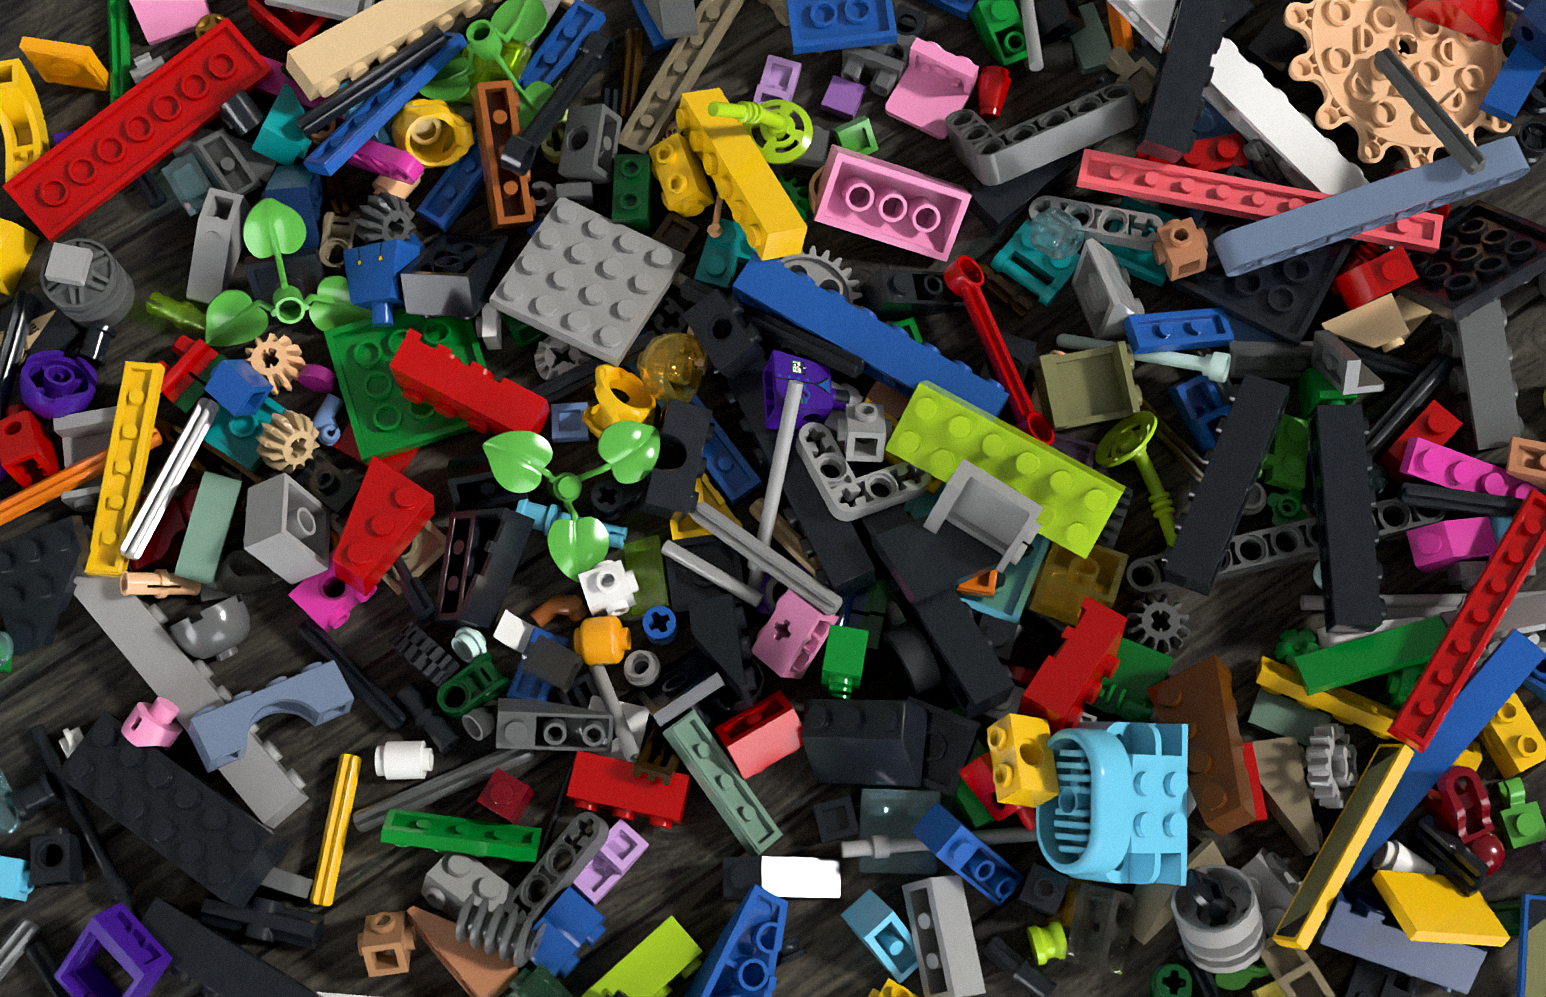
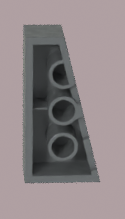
M1500 299L1488 303L1471 313L1469 317L1456 323L1437 313L1430 314L1433 326L1440 325L1443 340L1437 342L1439 352L1453 359L1454 368L1446 376L1449 390L1451 389V392L1454 395H1458L1459 402L1455 403L1454 411L1456 418L1463 423L1459 427L1464 452L1508 447L1512 436L1519 438L1523 436L1524 425L1521 417L1517 414L1516 400L1518 398V387L1515 380L1512 379L1510 368L1513 353L1511 346L1506 342L1507 314L1505 309L1501 307Z

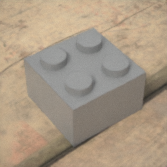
M285 472L249 487L245 536L243 539L244 549L291 585L327 571L329 566L331 510Z

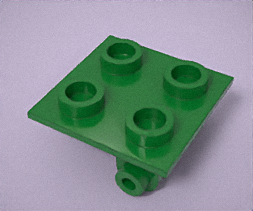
M1122 637L1116 656L1121 660L1119 667L1110 680L1107 678L1102 680L1100 683L1102 684L1101 691L1090 706L1129 722L1148 723L1154 706L1147 689L1166 679L1174 658Z

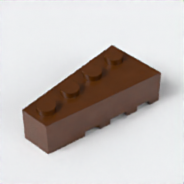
M1214 654L1147 689V692L1161 724H1188L1187 784L1205 824L1222 837L1257 819L1249 774L1245 769L1243 751L1245 750L1243 739L1238 729L1236 717L1238 711L1231 689V671Z

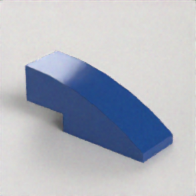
M1200 372L1167 388V391L1188 431L1205 456L1209 447L1215 448L1219 439L1215 437L1217 425L1222 415L1228 417L1231 408L1228 404L1222 403L1213 382L1209 380V376H1204Z

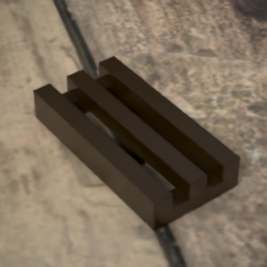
M657 722L655 723L634 764L632 776L640 778L643 772L648 774L647 780L654 782L656 777L663 778V785H670L682 760L674 750L667 766L663 767L672 748L667 739H665L654 763H649L648 760L662 732L673 724L665 723L659 726Z

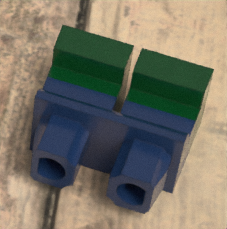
M877 579V582L842 597L843 602L839 610V619L835 623L837 626L869 631L865 655L872 657L877 656L890 592L881 579Z

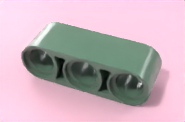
M207 471L204 472L177 561L175 576L212 585L242 481Z

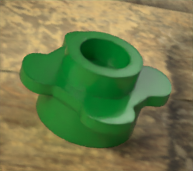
M1291 489L1286 494L1271 493L1268 495L1266 504L1270 507L1269 515L1273 526L1307 519L1308 515L1301 505L1303 496L1300 491ZM1289 506L1290 511L1286 512L1283 507Z

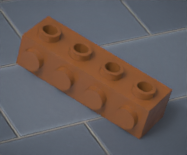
M512 80L476 83L471 91L492 231L525 228L534 221L533 217L536 216L535 200L533 196H530L528 182L531 180L530 169L526 175L520 176L501 168L500 165L501 155L509 138L514 134L520 136L524 131L518 122L517 113L520 112L518 92L514 91Z

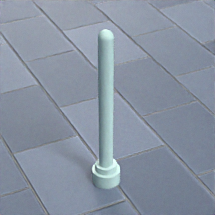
M1065 333L1058 335L1056 339L1059 347L1079 351L1111 346L1116 343ZM1126 344V348L1132 352L1130 344ZM1172 351L1133 355L1134 360L1202 371V375L1209 376V380L1223 383L1227 379L1231 359L1230 354L1216 351L1213 355L1206 354L1205 357Z

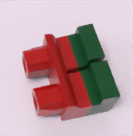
M181 335L171 349L181 359L172 368L162 360L156 363L162 364L165 367L161 393L190 418L200 398L205 397L217 402L204 388L211 378L212 369L222 360L229 359L210 348L200 338L195 341L185 335Z

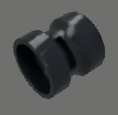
M1533 120L1523 124L1514 137L1529 167H1532L1546 153V123Z

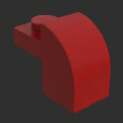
M1403 245L1334 278V282L1348 310L1351 311L1419 277Z

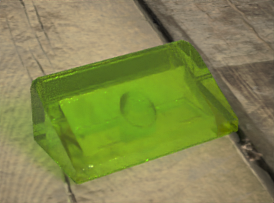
M659 535L649 536L624 544L627 571L633 570L639 591L633 593L636 605L632 606L633 617L645 615L650 608L655 606H665L670 609Z

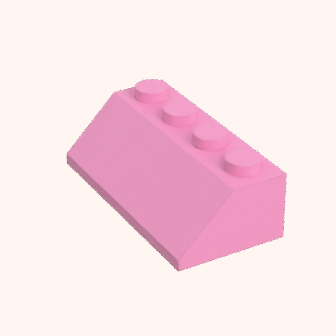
M832 144L820 177L814 221L947 262L972 195L961 185Z

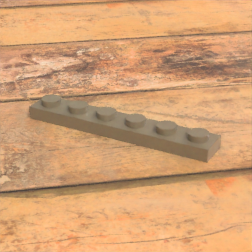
M745 0L701 1L695 11L699 35L680 37L622 129L618 143L619 150L628 154H650L648 149L659 143L675 117L676 110L680 106L682 93L690 92Z

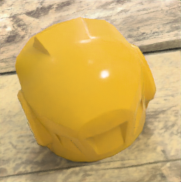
M416 99L407 102L395 116L392 124V137L396 148L414 156L423 165L424 169L453 165L459 161V158L467 154L470 146L475 143L471 123L466 122L462 116L455 114L453 108L440 99Z
M609 363L597 366L595 369L596 387L594 391L599 404L585 409L581 419L589 428V431L600 439L602 432L609 425L619 421H635L654 426L656 401L644 383L633 373H629L619 366L617 368ZM610 388L625 392L630 397L629 401L626 404L621 402Z

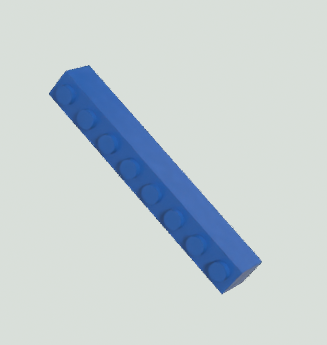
M755 251L732 285L733 295L737 300L865 360L863 373L909 399L913 396L918 384L928 380L997 418L1006 405L1009 393L1005 392L1004 387L997 381L990 378L984 380L972 373V369L965 363L958 360L953 362L941 356L940 351L933 345L926 342L921 344L909 338V334L903 328L894 324L888 326L877 320V316L871 310L861 306L859 308L847 303L845 297L833 289L826 291L815 285V281L809 275L800 271L794 273L785 268L783 262L778 258L761 261Z

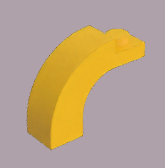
M19 58L0 61V124L6 150L5 182H8L50 150L46 123L36 90Z

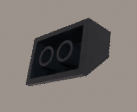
M805 699L801 739L816 782L921 787L928 709L905 700Z

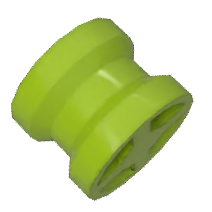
M1058 919L1050 921L1046 927L1039 928L1036 925L1027 927L1031 951L1038 966L1046 964L1050 958L1056 957L1060 960L1069 958L1067 941Z

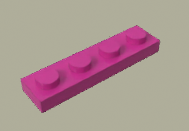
M1409 437L1399 473L1443 488L1523 499L1531 488L1536 491L1539 490V487L1507 474L1503 468L1420 437Z

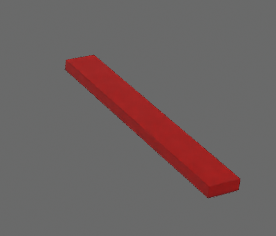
M1531 488L1526 494L1387 730L1388 733L1420 753L1427 749L1546 544V496Z

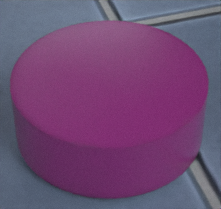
M316 364L302 366L298 377V382L301 385L320 393L332 392L337 377L331 370Z

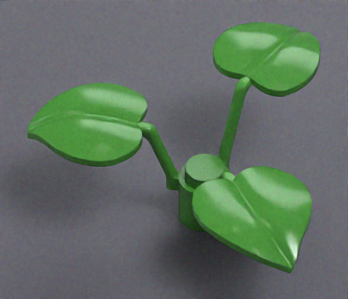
M507 0L496 10L491 18V22L482 19L470 24L466 31V36L470 44L466 45L468 60L463 54L458 53L418 93L429 100L440 99L446 103L457 101L470 90L471 84L467 76L474 73L475 53L484 60L491 61L495 59L508 80H512L513 88L518 92L520 100V112L517 113L519 126H522L525 130L555 90L551 85L542 81H534L523 90L500 55L502 50L501 40L507 43L512 38L516 42L525 43L538 37L545 29L548 19L542 0Z
M264 198L248 213L244 223L243 237L246 247L253 256L257 258L275 256L281 287L273 294L274 306L262 300L252 302L251 297L241 290H226L217 294L207 308L205 342L210 346H233L254 340L255 337H259L266 330L269 323L268 315L263 309L287 324L300 321L305 311L309 310L311 321L322 331L372 317V313L369 309L354 306L351 303L346 277L330 276L322 279L318 284L317 294H309L304 300L298 288L288 285L281 253L291 254L301 248L306 239V227L303 219L294 209L274 198Z
M619 421L609 425L602 432L598 442L599 455L607 463L577 476L569 472L552 475L550 470L545 468L552 459L553 451L549 443L537 433L530 431L501 433L485 441L482 448L488 459L493 476L503 488L510 492L525 493L532 491L540 484L542 475L546 477L548 482L547 491L550 497L556 501L563 502V507L568 510L571 516V520L558 519L551 524L547 535L548 550L557 567L567 577L580 583L578 574L592 570L593 566L602 562L609 548V535L603 524L593 517L578 519V514L572 505V501L577 499L582 491L581 482L604 473L609 469L612 470L614 478L622 484H630L642 480L651 472L658 459L660 434L655 426L635 421Z

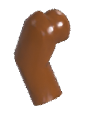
M557 594L550 597L532 611L530 615L542 628L557 615H568L572 621H580L586 616L587 607L582 604L583 599L577 595Z

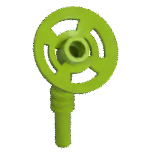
M770 100L760 104L758 102L740 101L734 104L713 101L708 105L710 116L735 118L738 122L744 123L745 129L768 164L784 165L791 163L803 156L811 145L813 126L810 117L805 110L793 102ZM773 107H780V109L767 110ZM792 112H795L802 120L804 131L795 129L794 120L789 116ZM753 128H760L761 135L766 141L763 148L755 142L752 136ZM794 141L798 143L796 147L789 151L775 153L776 149L786 148L793 144Z
M1140 411L1132 417L1121 420L1103 437L1096 449L1095 460L1104 468L1117 466L1127 460L1135 461L1151 495L1148 500L1149 503H1153L1151 510L1156 511L1153 516L1159 519L1167 546L1173 547L1178 537V534L1174 533L1176 523L1173 513L1175 508L1170 507L1173 504L1172 500L1168 499L1170 493L1165 492L1146 451V444L1156 430L1157 418L1150 411ZM1141 425L1139 430H1131L1132 428ZM1112 448V450H1111V456H1112V457H1109V458H1108L1109 451H1110V449Z

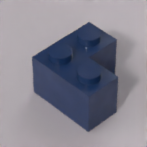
M304 164L278 166L271 179H268V185L265 191H262L261 199L274 198L294 209L301 216L306 227V239L300 249L317 246L319 253L323 234L320 206L325 197L321 174L309 172Z

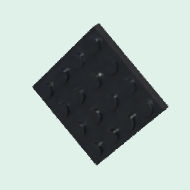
M1233 163L1226 173L1229 176L1272 183ZM1205 211L1196 228L1204 230L1208 241L1206 269L1174 281H1170L1168 278L1166 284L1213 308L1223 310L1227 315L1281 342L1298 347L1355 239L1346 238L1237 276L1228 277L1214 248L1213 241L1228 231L1257 221Z
M1476 200L1448 216L1442 223L1439 249L1435 254L1405 249L1419 278L1393 290V292L1456 323L1469 317L1471 313L1488 303L1497 301L1502 295L1519 285L1528 283L1533 277L1546 270V227L1481 200Z

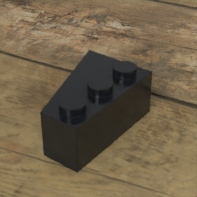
M506 507L451 512L434 621L458 629L466 626L476 630H492L535 519Z

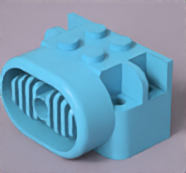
M1079 721L1075 728L1060 730L1050 737L1047 741V748L1053 749L1060 794L1036 807L1037 839L1041 852L1048 863L1059 872L1068 874L1075 879L1110 883H1162L1187 886L1188 724Z

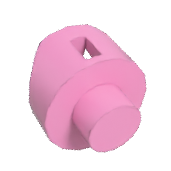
M158 697L153 704L139 702L124 722L121 732L127 740L137 747L161 746L165 751H168L183 730L182 725L175 718L180 710L173 702L162 697Z

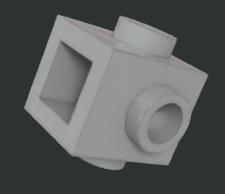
M846 403L845 418H838L837 441H844L845 461L883 462L885 442H889L892 433L891 420H885L884 406L882 404Z

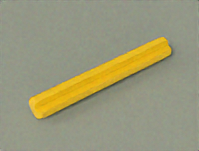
M342 754L339 758L310 895V903L314 905L331 906L333 902L362 763L361 758L357 755Z

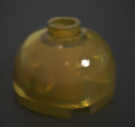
M665 332L653 338L644 351L640 353L637 368L640 371L644 389L656 400L667 403L672 398L689 403L696 394L703 375V371L697 370L698 358L704 359V349L695 335L681 332Z

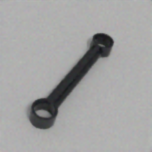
M597 31L590 33L584 44L582 56L520 136L514 134L507 141L501 155V168L520 176L527 174L534 161L537 148L596 70L603 71L608 66L615 48L614 38Z

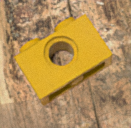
M1514 692L1478 734L1504 779L1516 775L1546 759V742Z
M1009 713L987 728V742L990 748L997 802L1036 808L1038 805H1042L1060 794L1053 749L1047 748V741L1051 737L1047 719Z

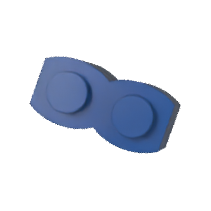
M569 886L532 928L536 930L543 921L547 924L542 941L530 960L551 979H556L559 974L566 978L580 962L576 955L585 944L592 947L605 933L606 929L602 924L607 918Z

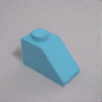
M871 889L866 891L841 914L857 937L899 984L918 968L912 935L895 912Z

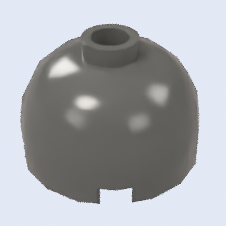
M239 594L206 608L190 619L186 618L170 628L176 641L189 655L199 659L215 656L217 661L220 662L239 653L236 645L245 640L249 633L250 616Z

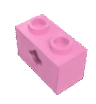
M788 588L787 592L777 601L776 610L768 623L758 632L757 641L752 647V653L780 677L802 679L826 640L830 624L835 625L839 616L837 614L826 615Z

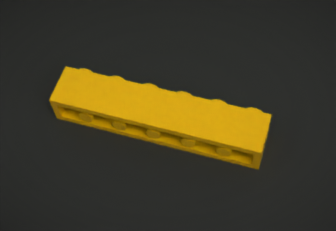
M714 88L682 93L680 106L675 114L677 126L680 130H683L689 140L692 151L696 152L702 161L706 174L710 175L716 184L719 196L725 199L732 211L734 221L742 227L748 244L754 247L761 261L801 254L807 225L744 125L735 118L714 117L708 113V105L713 101L729 103L721 89Z

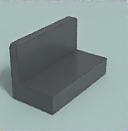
M1315 331L1311 365L1342 395L1384 390V382L1361 362L1362 359L1331 331Z

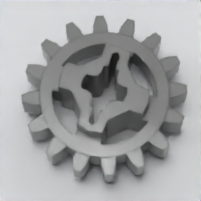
M1338 723L1319 724V727L1313 728L1314 736L1309 738L1311 746L1307 747L1305 753L1308 767L1307 780L1310 787H1315L1314 797L1319 799L1321 807H1326V809L1344 808L1354 790L1352 785H1357L1359 779L1356 765V748L1353 744L1349 745L1350 736L1349 734H1344V726H1339Z

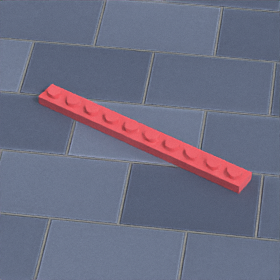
M1085 148L1076 186L1256 221L1334 196ZM1423 212L1349 238L1394 247L1403 245L1404 249L1435 254L1439 249L1444 216Z

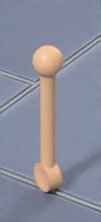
M716 184L715 191L717 192L713 222L707 228L711 238H717L723 232L719 225L723 199L719 196Z

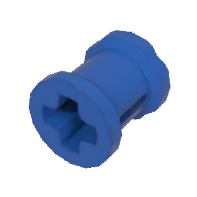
M665 606L650 608L645 613L642 623L647 639L652 644L660 646L671 644L676 639L678 632L674 613ZM660 620L663 624H666L667 630L661 633L658 628L655 629L654 622Z

